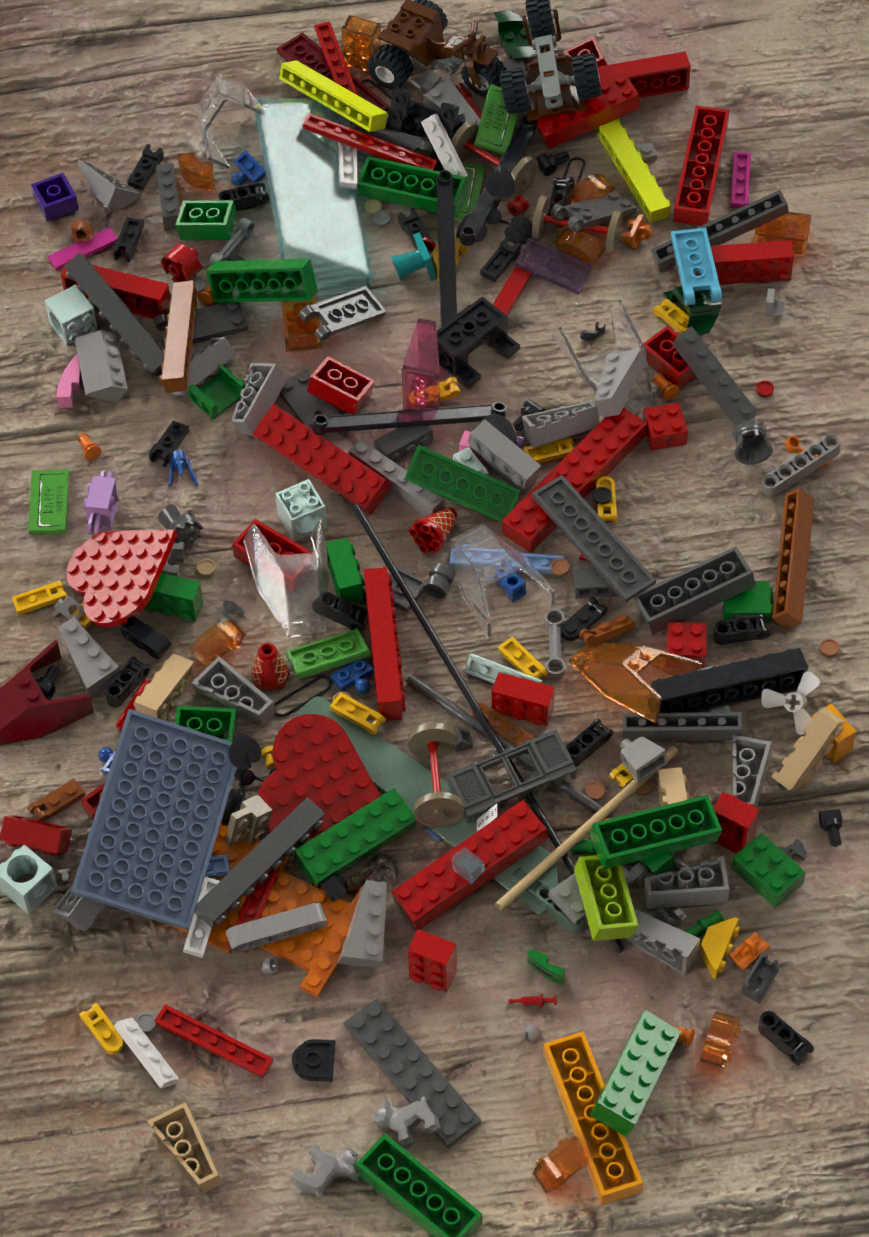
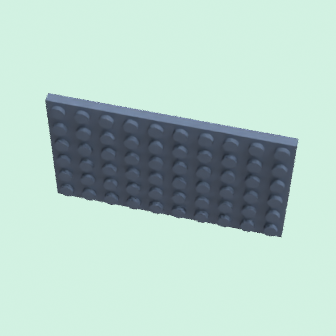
M129 709L70 894L189 930L237 769L229 760V749L232 742Z

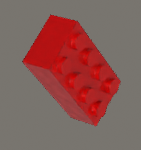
M254 519L232 543L233 556L293 593L317 567L316 555L257 519Z

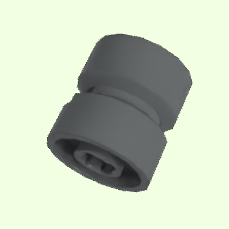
M443 563L433 564L430 575L423 587L425 593L436 599L445 598L455 577L454 569Z

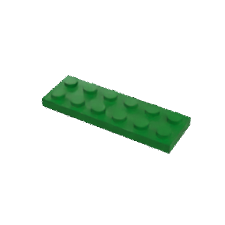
M421 445L417 446L403 479L499 523H502V520L513 510L521 491Z

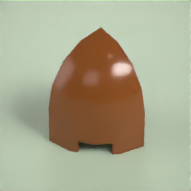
M74 219L71 231L75 242L92 241L94 230L91 225L82 219Z

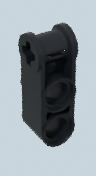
M554 177L548 216H551L550 212L555 204L562 206L571 204L575 188L573 177ZM554 224V225L557 226L558 228H563V227H565V226H561V225H556V224Z
M255 182L223 190L218 195L219 200H233L236 211L266 204L270 197L265 191L266 186L263 182Z
M330 592L322 593L313 601L312 608L315 613L346 626L350 630L358 628L359 631H362L364 629L363 621L364 617L367 616L365 608L357 606Z
M758 614L750 617L718 621L714 626L713 640L719 645L751 640H763L768 638L771 633L766 626V616Z
M134 616L127 618L128 622L120 625L124 638L157 660L172 645L167 637Z
M132 656L105 688L108 705L111 707L121 706L142 680L148 676L151 665L144 664L138 661L137 657Z
M599 718L594 720L590 726L566 745V749L575 767L579 766L599 747L608 742L614 733L611 728L608 729L604 726Z
M765 1011L761 1014L758 1025L760 1034L788 1056L793 1063L800 1065L802 1059L808 1053L814 1051L813 1045L777 1016L776 1013ZM764 1022H770L773 1025L767 1026L764 1024ZM785 1035V1036H787L789 1039L784 1040V1039L780 1038L779 1036Z

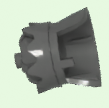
M753 417L749 421L744 420L741 424L734 425L735 432H732L736 441L735 457L739 462L749 465L758 464L771 456L773 447L766 437V426L763 422L758 423L757 419Z
M169 504L158 515V521L167 530L174 529L178 533L174 543L184 542V544H192L197 540V537H201L200 530H203V527L191 510L187 514L180 516L177 507Z

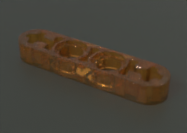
M478 703L485 716L488 717L487 720L490 725L493 720H500L502 722L498 727L492 726L493 730L516 747L522 745L526 740L535 739L531 734L488 705ZM472 710V716L478 720V718ZM509 730H514L517 732V735L515 737H508L506 733Z

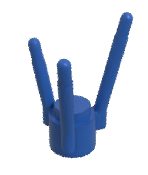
M183 450L172 452V461L169 462L168 486H172L174 468L178 469L179 475L182 476L185 466H187L195 485L199 486L190 465V459L186 458V453Z

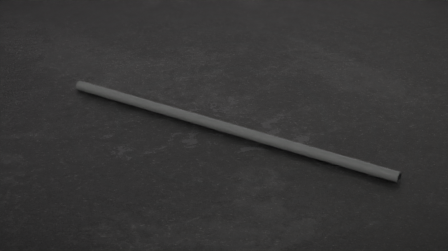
M412 674L407 678L406 683L490 740L481 723L476 718ZM496 733L505 750L510 747H516ZM528 754L516 757L517 760L535 771L536 767ZM562 779L561 784L556 785V787L595 814L603 807L564 779ZM611 813L605 819H611L617 816ZM678 858L674 860L676 865L674 869L677 871L688 866Z

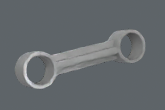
M242 218L231 240L224 245L219 253L212 254L208 261V268L214 261H226L228 255L235 250L244 237L249 238L251 236L255 223Z
M550 609L545 614V626L549 629L550 659L546 663V670L548 671L547 676L553 680H559L565 675V662L561 659V627L564 624V613L559 609ZM556 616L559 617L561 621L558 623H552L548 619L550 617ZM553 665H558L562 670L553 672L549 668Z

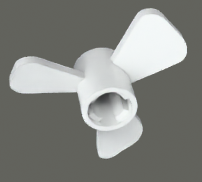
M805 672L796 692L785 696L773 690L765 689L762 691L761 703L765 708L784 706L788 711L793 712L796 732L799 735L806 734L804 730L812 718L804 710L807 703L805 696L819 686L820 680L812 672ZM792 696H796L797 701L800 700V705L791 707Z

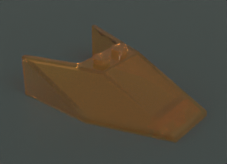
M606 642L593 646L586 645L569 659V662L607 698L654 723L657 722L661 696L638 674L649 664L671 676L701 670L702 662L643 645Z

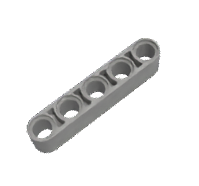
M834 434L825 436L766 474L762 479L763 493L768 497H774L837 457L840 453L839 437Z
M313 903L233 926L226 931V935L232 952H241L320 929L327 925L328 922L321 903Z

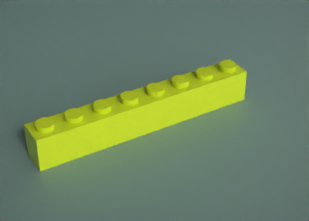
M297 60L281 64L279 79L369 132L385 129L386 111Z
M615 119L595 128L596 134L649 222L653 223L668 218L671 203L668 199L666 200L663 189L657 185L655 176L649 172V167L647 163L643 162L641 153L635 149L632 139H629L627 130L621 126L620 119Z

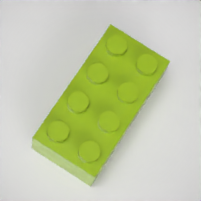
M598 855L579 857L574 872L593 941L632 938L638 927V922L622 865L603 870Z

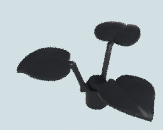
M500 166L488 177L486 182L488 193L493 197L499 196L485 223L496 224L499 222L506 224L508 227L505 229L504 234L509 238L510 242L514 244L520 243V245L529 244L534 241L532 238V222L527 217L519 215L513 217L510 223L502 220V215L497 210L502 197L509 198L515 191V181L507 169ZM467 214L462 219L457 228L456 237L459 239L460 231L470 214ZM485 224L474 243L480 242L486 237L487 227Z
M234 733L229 749V760L233 766L237 767L234 777L239 782L238 786L241 789L242 795L237 791L229 793L221 820L222 825H229L231 814L239 811L242 801L247 800L245 798L244 785H250L254 780L260 782L265 780L255 776L254 772L249 770L252 767L251 763H255L261 758L260 745L253 738L242 733ZM275 767L270 770L269 775L276 771Z

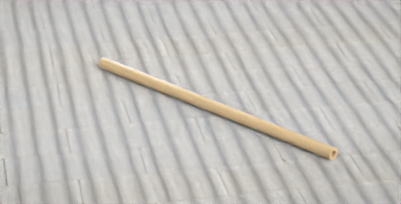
M673 745L666 750L668 762L679 752ZM656 772L640 783H637L635 779L631 781L495 903L496 908L499 911L506 908L591 831L593 823L603 821Z

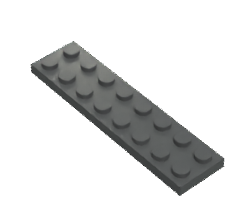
M563 475L532 493V498L625 603L633 599L641 591L655 585L656 579Z
M377 998L343 1022L344 1027L410 1104L415 1101H421L422 1097H426L428 1106L440 1122L441 1129L435 1132V1134L447 1148L481 1123V1119Z

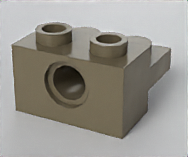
M259 795L242 801L240 810L231 814L225 843L229 847L240 844L244 840L251 845L262 841L267 836L272 809Z

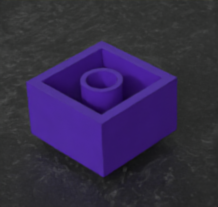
M64 173L31 184L33 197L46 221L79 210L76 194Z

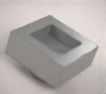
M653 143L636 146V150L641 153L643 162L657 160V153Z

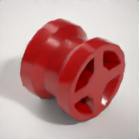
M517 195L514 201H510L507 204V208L515 217L522 215V212L529 208V204L523 196Z

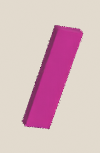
M733 153L730 208L739 209L748 205L751 153Z
M111 228L94 234L92 241L77 242L48 255V260L54 269L58 271L64 268L68 259L74 258L79 252L87 258L115 245L118 238Z

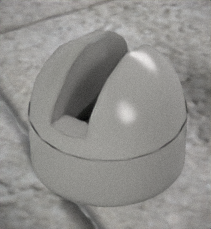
M274 957L266 958L261 962V966H263L261 971L263 973L274 974L278 971V964Z
M528 1024L524 1031V1037L527 1041L536 1042L543 1032L537 1027Z

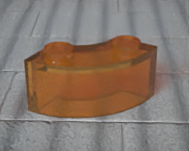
M194 152L177 154L180 175L188 184L203 190H216L213 163L200 161L196 158Z
M591 174L575 185L571 203L613 192L616 187L603 174Z
M570 228L563 229L553 242L563 256L574 257L585 266L597 263L606 250V247L599 238L593 237L582 230L574 232Z
M233 620L223 621L204 632L192 644L189 650L202 664H211L217 657H222L227 652L240 647L246 634Z
M715 1011L700 1057L701 1062L724 1068L726 1062L731 1063L734 1053L731 1050L734 1037L739 1038L742 1026L738 1025L740 1018Z
M577 1136L570 1139L566 1137L560 1140L555 1149L536 1161L535 1164L537 1166L533 1171V1175L546 1194L563 1186L573 1174L586 1167L590 1156Z

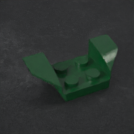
M510 10L494 12L498 22L499 40L508 60L530 58V54L536 53V50H533V47L528 44L521 16Z
M682 286L674 287L672 291L663 292L665 297L672 303L680 301L690 315L687 328L693 327L698 335L710 333L722 307L721 302H711L710 289L694 291L695 305L685 306Z

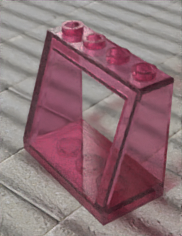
M418 319L401 369L403 410L440 408L436 322L424 319Z

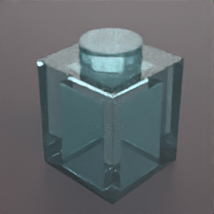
M465 847L461 851L456 852L451 861L453 870L471 884L485 870L483 861Z

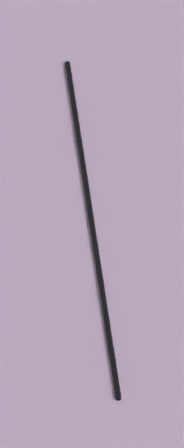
M358 504L353 505L354 513L499 754L505 751L504 746ZM509 760L520 782H525L513 761ZM531 791L526 793V800L535 815L547 828L548 837L556 849L562 843ZM566 853L561 859L570 874L573 875L575 873V864L568 853ZM611 939L618 953L625 950L620 939Z

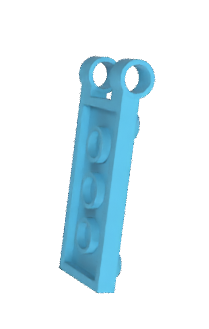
M706 228L671 231L670 236L683 289L685 306L695 305L694 291L710 289L711 302H721L722 292Z

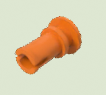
M210 285L207 289L199 292L197 298L202 305L207 307L212 306L214 303Z
M662 374L654 376L653 382L661 389L664 399H674L679 393V387L672 382H668Z
M87 433L80 434L77 440L83 447L85 459L89 461L97 459L101 454V448L91 441Z
M674 1026L681 1031L677 1039L678 1043L682 1044L684 1042L685 1047L689 1048L695 1036V1029L691 1028L688 1031L685 1027L679 1028Z

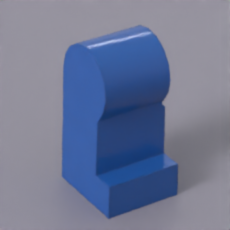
M504 565L492 573L494 581L508 594V598L512 602L527 594L525 581L509 566Z

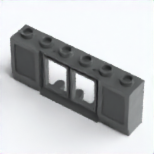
M557 730L543 733L535 739L526 740L522 745L515 748H507L501 754L490 755L484 761L474 762L463 769L454 770L448 774V786L452 794H456L462 799L464 804L463 816L467 823H471L472 815L479 812L483 815L495 804H499L500 808H505L510 799L517 797L521 801L526 798V793L535 789L537 793H540L544 790V785L553 782L555 786L561 784L562 777L570 775L572 780L576 779L577 769ZM529 753L540 775L521 783L509 760ZM503 763L514 786L495 794L484 771Z

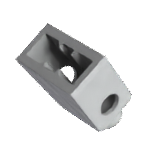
M639 737L633 742L627 738L620 744L622 763L637 783H640L668 764L666 750L645 737Z

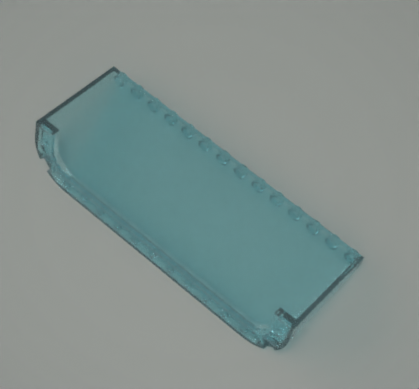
M254 97V119L256 130L259 132L280 258H311L318 292L314 297L350 292L364 286L370 289V282L373 281L372 271H368L370 260L369 257L366 258L365 256L368 255L367 245L363 244V241H365L364 231H360L362 220L357 216L360 215L359 205H355L357 194L356 191L353 192V188L339 187L338 142L302 129L303 122L308 113L342 125L341 115H338L337 112L314 99Z

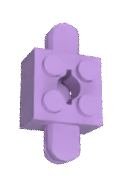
M102 470L100 476H93L92 483L88 484V498L84 499L83 504L84 509H86V520H88L87 533L91 535L93 532L97 535L101 532V529L112 530L119 503L114 472L109 471L107 475V472Z

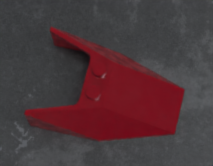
M57 640L53 641L0 685V745L43 738L94 713L89 694L48 700L31 674L62 659Z

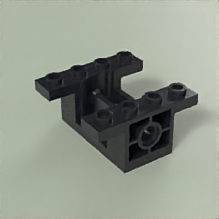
M398 87L394 88L386 129L428 138L421 122L437 113L450 140H452L456 131L465 123L466 117L458 115L459 106L443 102L441 103V108L438 109L412 101L411 91ZM432 146L430 158L437 160L434 171L440 172L444 168Z
M482 296L472 305L459 312L456 317L436 332L418 343V348L469 389L481 380V374L469 365L468 354L482 345L483 339L487 340L489 347L492 346L506 359L520 350V344L507 335L508 316Z

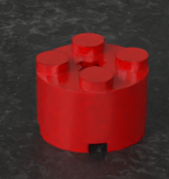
M178 243L161 259L163 270L166 274L170 273L173 276L171 279L174 282L190 281L203 269L198 259V252L194 248H188L182 243Z

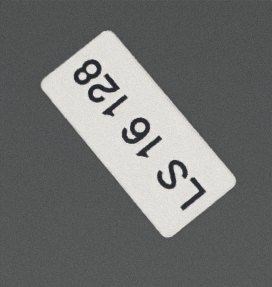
M495 804L477 819V831L498 816V804Z

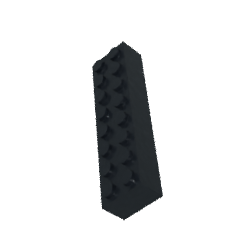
M801 648L787 649L779 653H769L762 657H752L744 661H734L722 666L717 665L709 669L695 670L687 674H677L665 679L659 678L651 683L648 704L652 713H699L727 705L762 698V691L765 689H770L780 694L795 691L798 689L803 674L808 670V664Z

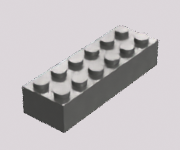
M737 546L641 591L634 596V601L649 631L654 635L667 629L668 622H682L755 587L756 583L753 572Z

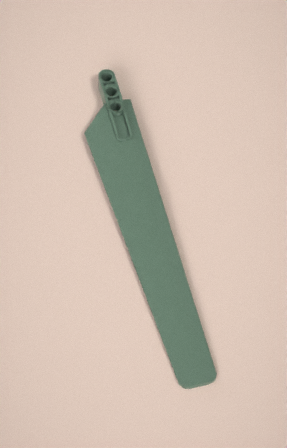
M317 696L312 698L296 713L295 717L304 714H319L336 721L347 733L373 783L385 793L395 788L413 814L415 802L420 797L433 793L431 771L377 734L373 736L365 729L330 710L332 703L323 697ZM440 778L441 792L452 793L448 783ZM479 812L472 815L471 823H467L463 816L458 822L450 826L429 828L451 846L456 847L477 832V819L482 814ZM538 846L493 879L509 891L551 853ZM556 862L517 898L539 916L545 912L568 932L577 935L582 933L585 928V917L580 920V923L574 925L563 911L557 910L559 907L550 897L547 899L541 897L543 895L548 896V892L558 885Z

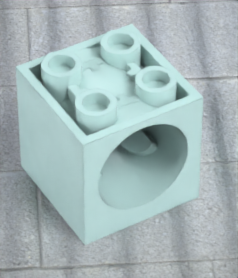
M76 285L44 300L49 324L66 346L75 343L77 337L98 330L94 307Z
M309 479L275 493L277 515L294 542L327 528L326 507Z
M25 845L20 849H16L5 863L0 864V890L28 914L58 887L53 868ZM22 875H35V877L28 882H15L16 879Z

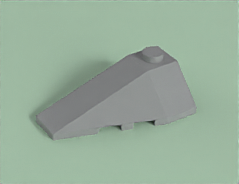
M78 159L77 164L97 198L104 203V207L113 210V208L121 210L141 197L142 194L129 185L119 183V179L107 175V172L94 164Z

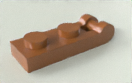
M622 615L608 623H601L598 627L591 630L582 629L579 632V637L587 645L593 646L636 628L635 621L629 616Z
M73 778L42 799L30 803L27 809L31 814L35 815L36 820L45 822L86 795Z

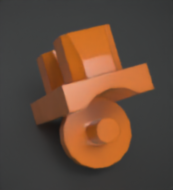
M638 214L636 220L629 219L627 228L630 232H623L621 236L623 243L631 244L633 250H637L641 241L650 239L653 234L650 225L645 224L643 221L644 215Z
M755 932L748 939L744 940L729 955V958L736 966L745 971L759 958L762 952L765 953L770 948V945L763 941Z

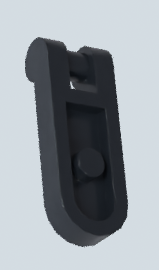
M591 597L581 609L562 625V637L567 641L578 639L579 632L582 629H589L606 614L608 608L603 604L600 605L595 597Z

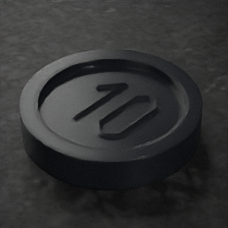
M598 487L593 492V499L598 504H607L612 498L611 491L606 487Z

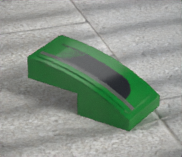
M529 949L527 962L542 976L562 985L565 979V969L549 964L548 955Z

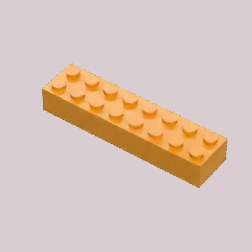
M584 1031L544 1043L543 1055L601 1206L642 1193L643 1181L625 1136L589 1115L604 1086V1082Z

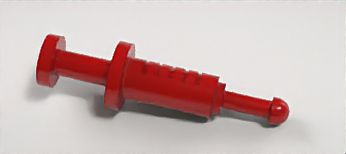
M540 994L539 996L522 997L521 999H509L508 1002L510 1004L521 1003L522 1005H540V1007H543L544 1003H554V1005H557V995H554V998H543V994Z

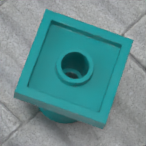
M420 232L413 234L417 250L391 257L398 277L401 280L407 275L425 268L430 280L433 281L437 279L430 255Z

